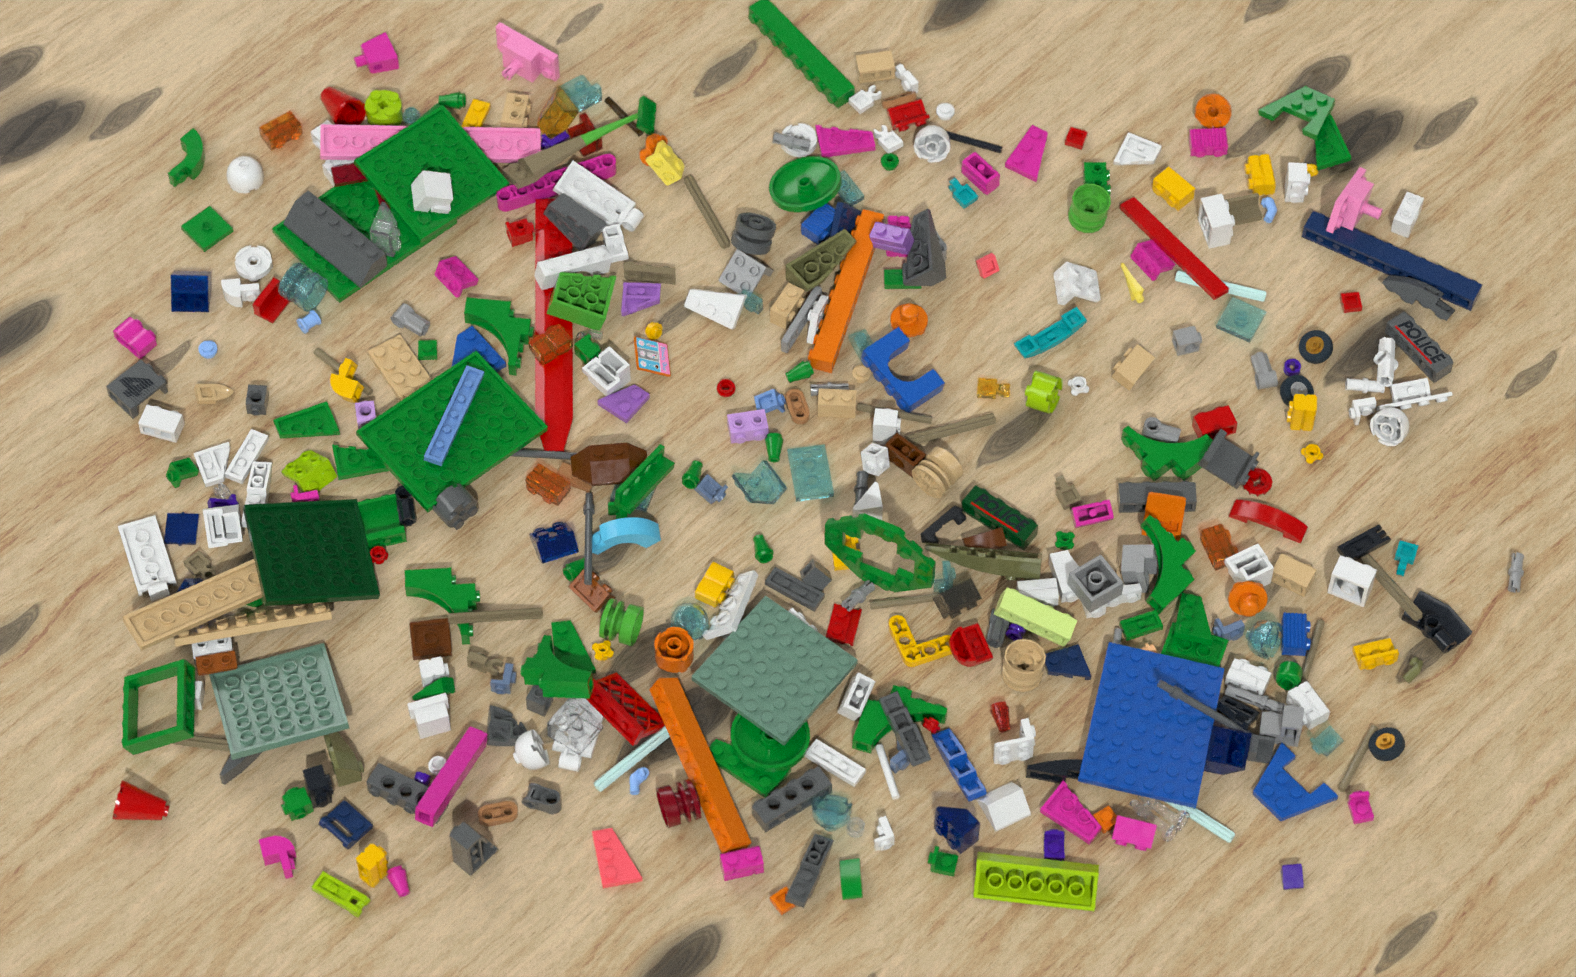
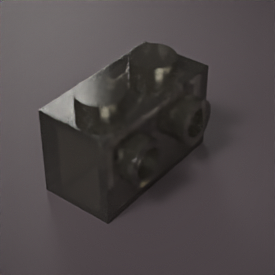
M971 578L933 598L943 619L948 617L954 619L961 615V611L967 609V611L972 610L978 606L977 602L982 599Z

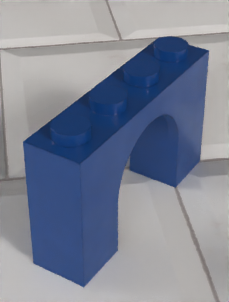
M897 327L864 349L861 361L866 368L873 372L874 378L883 384L887 394L893 396L897 406L901 410L910 413L943 391L945 382L934 369L919 379L909 382L899 380L892 375L888 363L907 350L910 342L902 330Z

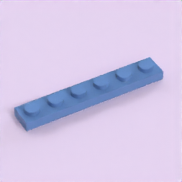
M466 366L427 448L424 461L439 466L443 465L481 384L484 371Z

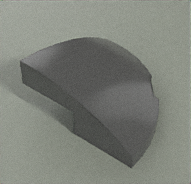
M489 706L487 745L515 746L516 740L520 735L527 732V729L522 722H519V725L517 724V721L512 718V713L496 706Z

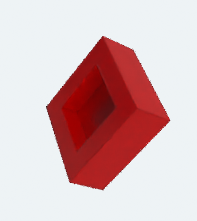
M1070 127L1065 139V145L1082 150L1088 132Z
M1359 292L1340 294L1343 313L1362 311Z

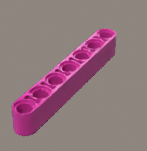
M604 154L578 163L586 170L592 171L591 173L601 180L611 178L617 172L616 158L612 154ZM568 167L546 173L535 183L520 189L515 185L502 188L496 194L498 209L508 212L535 203V199H547L559 195L553 191V188Z

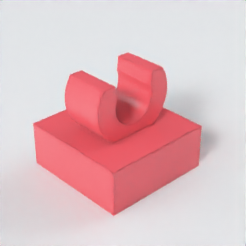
M993 253L976 260L980 276L984 279L1000 271L996 256Z

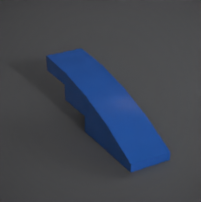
M948 728L932 735V739L941 757L967 800L970 802L986 795V788L977 777L975 768L968 760L967 752L951 729Z

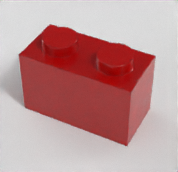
M1229 405L1216 407L1208 412H1199L1193 416L1192 427L1198 438L1207 434L1213 440L1220 429L1227 432L1226 436L1235 434L1238 423Z

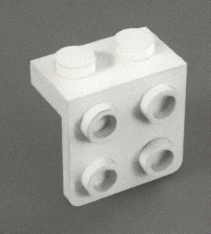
M1065 262L1054 272L1058 304L1064 306L1074 296L1093 302L1100 301L1098 278L1095 270Z
M1029 718L1021 719L1018 739L994 744V764L1005 765L1011 761H1025L1033 757L1036 732L1034 725H1030Z

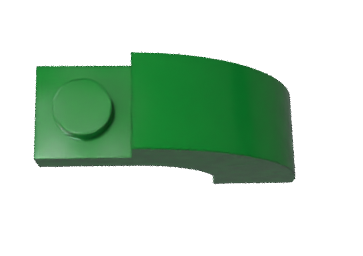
M194 128L180 138L182 150L187 153L186 157L168 172L169 182L174 187L183 183L187 177L194 181L204 167L205 153L202 139Z

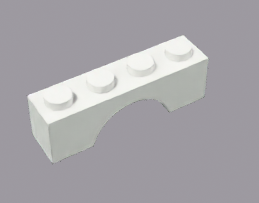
M605 245L537 262L534 277L541 290L555 287L560 272L576 273L587 271L592 277L593 275L608 273L612 257Z

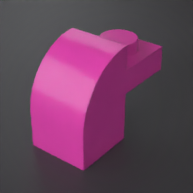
M270 836L259 839L265 866L281 862L285 879L292 878V870L295 869L293 858H297L293 844L282 836Z

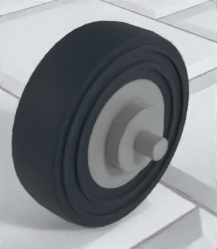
M1290 376L1281 384L1280 395L1288 407L1289 401H1293L1295 394L1314 395L1311 382L1304 376Z

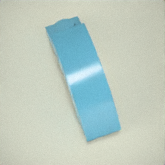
M637 517L620 518L599 525L600 531L592 534V553L598 555L622 543H635L648 548L661 541L659 525L654 521Z

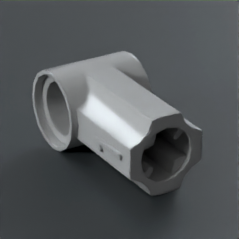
M404 303L391 316V321L397 327H405L420 337L424 336L430 327L429 321L415 314V311Z
M1257 352L1251 356L1257 389L1276 387L1278 385L1275 370L1271 368L1267 353Z
M1149 417L1144 422L1142 436L1166 443H1177L1181 429L1162 424L1155 417Z

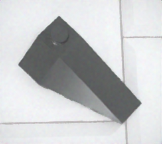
M926 209L913 216L910 231L914 238V243L908 254L907 262L903 263L902 268L903 284L905 286H933L946 279L945 261L931 211Z

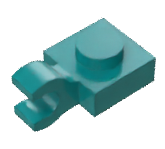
M955 177L949 181L951 185L948 188L953 192L952 197L963 209L978 200V195L968 184L962 186Z
M1399 541L1394 559L1400 561L1396 575L1404 576L1407 563L1413 565L1419 545Z

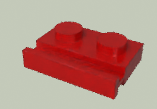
M834 604L826 638L835 643L844 645L846 643L853 646L862 609L847 611L849 607L844 608L842 605Z

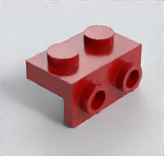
M922 99L886 110L893 131L899 130V132L910 129L909 126L916 125V127L927 124L926 121L930 118L929 114H926Z

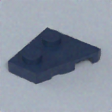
M837 202L830 238L844 229L851 234L855 227L857 216H861L862 211L844 202Z
M1079 644L1045 654L1044 666L1048 675H1062L1067 678L1078 676L1085 677V680H1091L1092 676Z

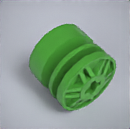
M1096 184L1079 186L1073 194L1068 212L1070 224L1076 230L1084 233L1099 231L1106 222L1111 204L1110 195L1103 187Z
M611 598L601 616L599 637L604 639L608 637L609 640L613 641L617 634H619V643L632 647L640 633L644 608L630 604L626 611H624L625 603L620 601L617 604V600Z

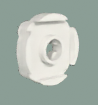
M807 124L789 125L782 132L784 135L791 136L792 134L797 138L811 140L808 152L795 148L788 149L787 146L781 145V148L791 156L798 158L807 157L817 146L816 132Z
M257 245V247L252 248L251 246H246L235 257L237 273L251 282H256L258 279L265 277L273 267L270 252L262 246ZM257 260V264L251 265L250 261L255 262Z

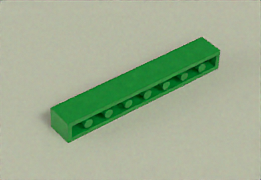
M759 0L749 6V21L755 24L760 32L770 39L773 46L781 50L785 58H789L792 61L794 67L800 70L805 78L815 85L818 92H822L826 96L830 104L840 108L849 102V98L855 95V87L770 0Z

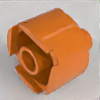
M669 627L666 631L660 632L656 636L654 649L658 667L672 673L686 672L694 659V642L688 632L680 627Z

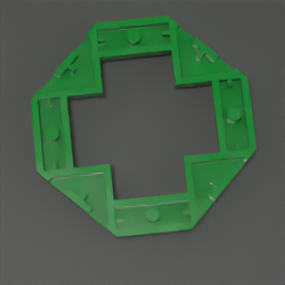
M865 513L859 514L855 518L850 515L843 516L840 520H835L834 518L827 520L825 524L824 545L864 582L869 580L870 583L872 582L885 591L890 590L894 593L931 588L934 584L936 562L931 557L924 556L922 554L923 549L914 540L909 541L905 537L906 532L900 527ZM865 532L869 535L881 537L887 542L896 543L897 554L904 559L914 561V573L898 568L896 574L892 575L863 563L862 552L845 546L846 535L861 539Z

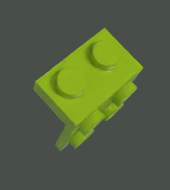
M312 450L303 452L299 458L288 463L281 471L283 476L297 482L302 493L314 490L319 492L338 477L329 459Z

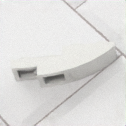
M253 461L247 485L245 505L268 503L272 462ZM243 512L241 526L247 528Z

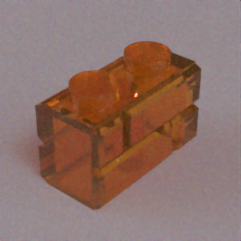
M291 110L259 127L260 136L271 151L276 148H282L285 143L290 140H296L303 134L301 123L295 118Z
M539 463L525 479L526 488L531 494H538L546 503H553L556 506L563 501L571 490L568 480Z
M1223 524L1202 529L1200 533V541L1215 571L1227 567L1224 563L1225 559L1238 553L1236 545L1232 546L1229 530H1225Z

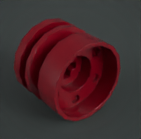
M690 779L684 780V788L680 781L676 782V792H673L670 785L656 788L658 804L667 828L681 825V815H684L687 822H691V812L695 820L701 819L699 796Z

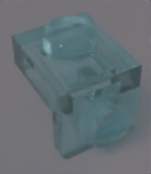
M942 561L943 578L935 579L933 584L934 592L941 593L953 590V579H956L955 568H951L950 561Z
M1330 725L1319 736L1310 739L1313 743L1311 746L1318 755L1322 753L1326 757L1344 742Z

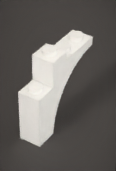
M1068 550L1049 554L1048 564L1053 578H1056L1061 603L1076 601L1079 598L1068 586V576L1071 571L1079 566L1073 560ZM1140 583L1123 585L1122 595L1091 613L1082 604L1086 618L1101 617L1106 613V607L1108 606L1116 607L1122 603H1134L1140 600L1142 593Z

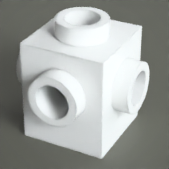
M872 443L861 451L863 471L879 476L890 467L888 448Z

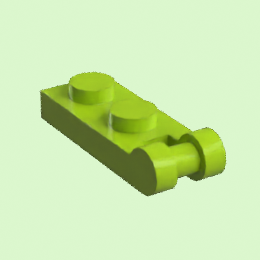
M324 871L312 885L314 892L346 909L355 917H359L362 914L363 907L370 903V899ZM353 899L358 901L356 905L351 903Z

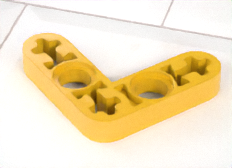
M894 615L889 619V631L906 666L916 667L952 654L950 648L945 645L946 642L949 644L951 635H944L917 645L904 617ZM895 622H897L898 625L901 624V632H899L898 627L894 625ZM903 637H906L910 640V642L906 645H903L899 642V640ZM928 647L934 648L936 652L932 655H929L925 653L924 650ZM910 654H912V656L915 657L914 660L909 658Z

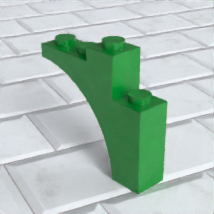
M467 297L464 310L465 323L487 330L501 342L509 359V375L517 376V370L521 369L522 365L520 353H524V346L529 345L530 338H534L535 327L531 326V319L514 318L515 309H512L511 301Z
M1129 426L1122 430L1121 438L1123 444L1130 448L1139 460H1143L1141 469L1153 481L1170 469H1172L1175 476L1185 481L1202 468L1198 464L1213 441L1205 434L1198 439L1188 442L1164 443L1146 438Z
M1149 515L1140 527L1146 532L1152 544H1154L1158 561V575L1155 587L1146 599V602L1160 614L1195 580L1191 572L1182 566L1195 554L1196 550L1192 543L1183 537L1177 542L1174 535L1167 532L1161 526L1158 519Z
M451 568L405 570L406 597H419L432 601L448 613L473 612V610H477V602H480V590L476 591L475 583L456 584V575H452ZM470 623L457 624L461 634L462 645L470 644V637H474L473 625H470Z
M544 635L541 643H538L537 653L533 657H527L524 665L521 666V677H524L525 685H539V688L542 689L543 697L590 699L594 689L592 671L576 669L559 661L553 654L552 636Z
M893 685L890 694L898 692L913 722H924V718L929 719V717H932L939 723L945 724L948 708L941 704L925 702L921 698H912V690L905 686ZM867 700L852 739L853 749L871 754L876 744L892 731L878 700Z

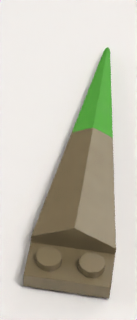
M636 113L518 159V163H512L508 167L503 168V175L518 189L533 184L583 147L609 132L636 120L638 114Z

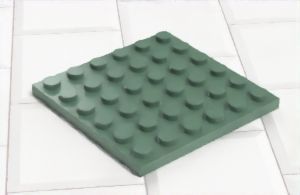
M765 596L738 625L735 632L732 631L691 676V680L779 743L785 745L858 664V659Z
M324 643L238 665V668L235 670L209 674L232 760L349 729Z

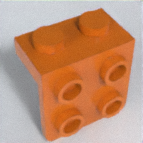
M1149 492L1144 520L1149 515L1158 519L1161 526L1167 532L1172 533L1175 540L1179 541L1186 498ZM1142 529V535L1148 536L1146 532Z

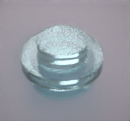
M412 107L407 108L402 115L403 121L408 125L413 124L421 117L420 112Z

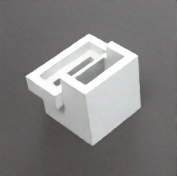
M422 171L411 184L414 211L428 212L431 209V212L448 214L451 211L450 203L453 201L450 174Z
M610 346L601 352L598 358L595 357L582 367V372L588 377V380L605 396L619 391L631 381L630 365Z
M239 504L203 509L208 548L243 542Z
M1259 544L1232 555L1224 561L1229 569L1228 573L1235 583L1251 581L1261 583L1263 586L1271 583L1274 567Z
M446 693L407 704L410 718L415 721L420 739L451 731L447 712L449 703Z

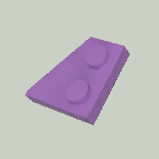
M624 282L621 316H627L659 304L661 284Z
M634 384L599 399L598 406L627 424L647 402L650 394Z

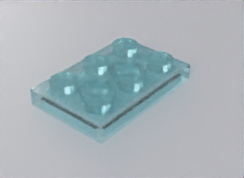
M825 444L787 449L796 502L834 497Z

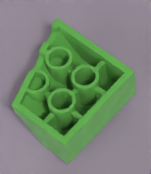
M560 272L546 314L600 332L607 316L616 276L607 278L601 277V275H593L592 277L583 276L579 273Z

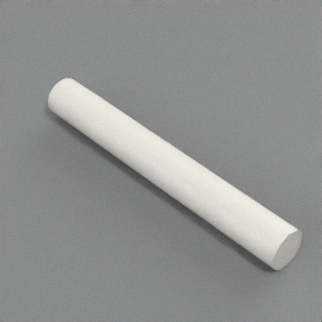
M878 744L875 748L891 797L895 800L900 795L883 744Z

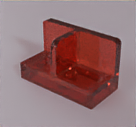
M582 113L579 115V124L568 128L567 133L572 139L596 128L587 114ZM600 137L580 149L581 155L586 157L603 149L602 138Z

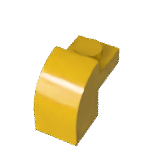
M345 358L339 367V375L331 373V387L342 399L358 403L364 389L362 384L352 380L358 365L354 361Z

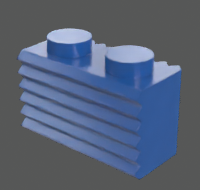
M828 203L817 208L801 224V234L816 243V245L826 241L832 230L836 209Z
M1285 612L1281 621V654L1305 656L1306 650H1310L1311 639L1307 638V633H1310V621H1307V614Z

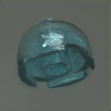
M684 603L672 612L670 627L683 628L693 640H701L703 632L709 629L708 615L704 608L698 604Z
M1273 620L1256 622L1252 628L1248 629L1246 634L1250 651L1266 660H1270L1269 657L1273 658L1281 643V638H1278L1279 632H1282L1281 624Z
M826 795V799H820V796L813 799L812 816L814 821L826 831H835L849 822L852 803H847L848 799L837 795Z

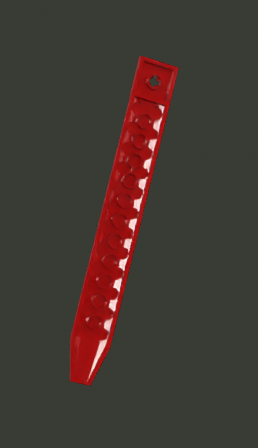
M556 198L535 199V270L537 262L572 253V243L543 214L547 206ZM535 279V414L548 426V431L540 435L544 451L564 452L573 423V322L546 314L554 287L541 290Z

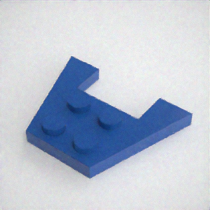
M1283 743L1279 746L1255 787L1253 796L1280 821L1337 800L1338 795L1325 783L1309 794L1284 770L1295 759L1296 755Z

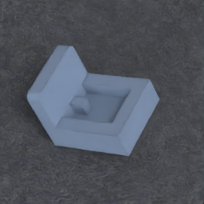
M707 474L694 490L712 504L715 501L720 502L726 496L725 490L728 486L726 484L720 486Z
M1217 618L1214 621L1212 630L1215 636L1235 641L1242 637L1245 625L1242 620L1223 626L1220 619Z
M505 664L502 680L491 679L490 687L492 692L500 695L505 693L511 694L512 684H516L517 672H514L513 664Z
M898 740L897 750L899 753L890 759V768L895 774L900 770L906 769L910 764Z

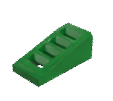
M452 677L439 678L413 695L412 699L418 701L446 693V695L454 694L456 692L454 679Z

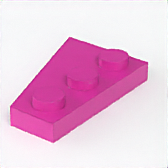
M815 125L820 153L823 158L876 150L872 131L856 129L846 131L838 130V127H831L830 129L822 128V125Z
M1032 125L1005 162V167L1037 183L1048 132Z
M1064 780L1040 809V813L1089 845L1101 831L1099 823L1082 806L1078 797L1069 790Z

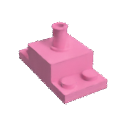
M499 22L496 26L497 48L502 52L503 66L505 67V70L502 71V76L505 79L507 78V80H511L515 74H518L533 83L542 74L544 77L556 82L560 77L558 55Z
M1359 167L1335 201L1326 231L1333 234L1336 228L1341 226L1353 230L1364 214L1377 220L1380 218L1383 209L1368 204L1374 184L1366 181L1367 178L1364 177L1366 169Z

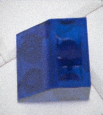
M173 271L171 274V312H209L212 291L211 271Z
M555 522L552 524V527H540L529 534L538 559L542 564L579 552L574 532L566 522Z
M1213 726L1204 771L1220 775L1244 771L1252 734Z
M941 806L935 809L934 829L939 836L943 835L952 850L962 854L979 841L980 822L968 809Z

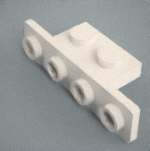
M1428 378L1393 384L1390 386L1393 403L1377 406L1376 411L1387 407H1400V410L1412 408L1411 404L1418 403V406L1429 405L1431 400H1436L1437 403L1448 401L1447 397L1453 396V394L1448 392L1431 396Z

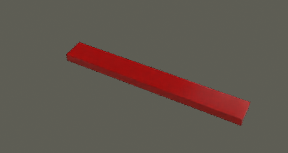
M1135 197L1120 204L1119 209L1213 300L1228 293L1229 288Z

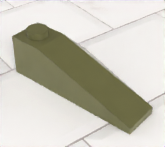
M846 229L840 231L786 265V279L791 284L807 292L825 281L856 244V240Z
M338 732L323 735L338 786L341 787L362 781L361 773L364 772L362 762H357L354 752Z

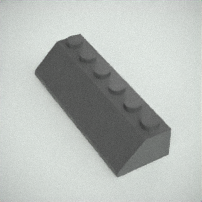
M309 190L294 202L283 222L285 227L359 288L363 287L387 266L385 252Z

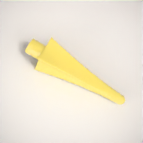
M1121 263L1120 266L1126 278L1131 301L1136 299L1137 303H1142L1144 301L1142 295L1144 289L1131 275L1125 264Z

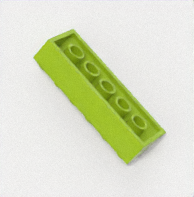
M978 852L973 898L1095 911L1099 865Z

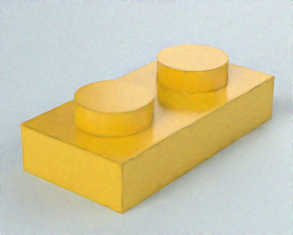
M473 99L461 127H482L491 104Z

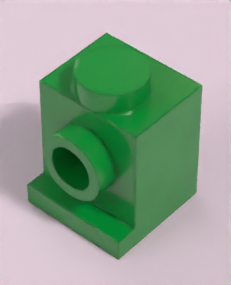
M589 334L574 344L575 355L584 364L589 363L595 357L598 358V355L601 353V348L597 343L591 341V335Z

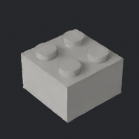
M1102 555L1097 556L1069 573L1068 586L1090 613L1122 595L1124 583Z

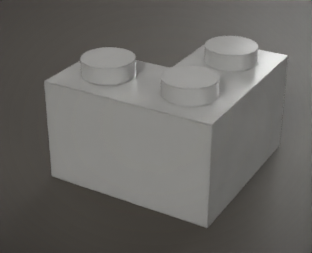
M1284 705L1282 714H1277L1273 711L1262 712L1259 735L1275 738L1274 744L1281 745L1283 743L1286 746L1298 747L1302 731L1304 708L1297 705Z

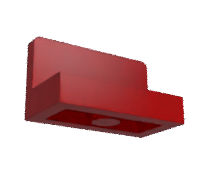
M273 277L254 301V314L270 323H274L293 299V295L281 289L280 280Z

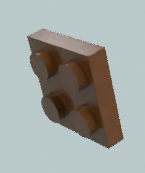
M448 618L409 622L413 660L452 656Z

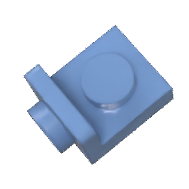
M775 389L754 396L757 410L765 409V414L776 409L781 413L785 412V398L783 394L778 393Z

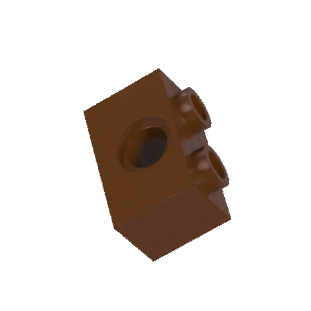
M898 433L884 446L888 448L889 461L912 478V470L922 460H925L926 457L923 451Z

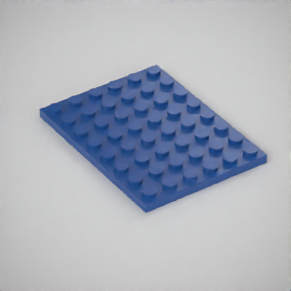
M1109 642L1078 782L1196 809L1214 719L1180 699L1176 700L1170 697L1169 693L1157 687V684L1160 680H1163L1171 686L1175 685L1181 688L1183 693L1216 711L1225 668Z

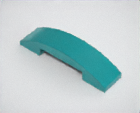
M1075 307L1061 315L1060 321L1032 337L1030 334L1015 342L1014 346L1024 359L1039 355L1072 336L1087 322V319Z

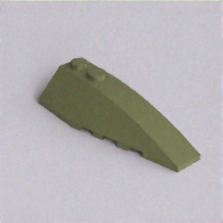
M926 543L925 545L926 550L939 557L973 570L1005 576L1007 580H1016L1017 577L1024 578V581L1040 579L1041 553Z

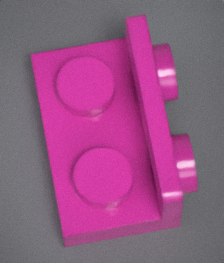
M1153 240L1138 243L1130 256L1152 281H1155L1160 273L1172 270L1175 266V263Z
M456 256L439 261L435 271V276L456 298L460 297L463 289L477 285L479 280Z

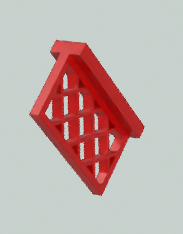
M617 672L598 680L593 678L594 689L590 699L586 700L632 746L638 744L641 738L654 734L665 726L662 717ZM615 680L620 686L611 684V681ZM611 690L620 692V695L611 693ZM624 694L630 695L633 699L625 697ZM624 703L633 705V708L624 706ZM637 707L643 708L646 712L638 710ZM637 716L646 718V721L637 719ZM650 720L656 721L658 725L651 723Z

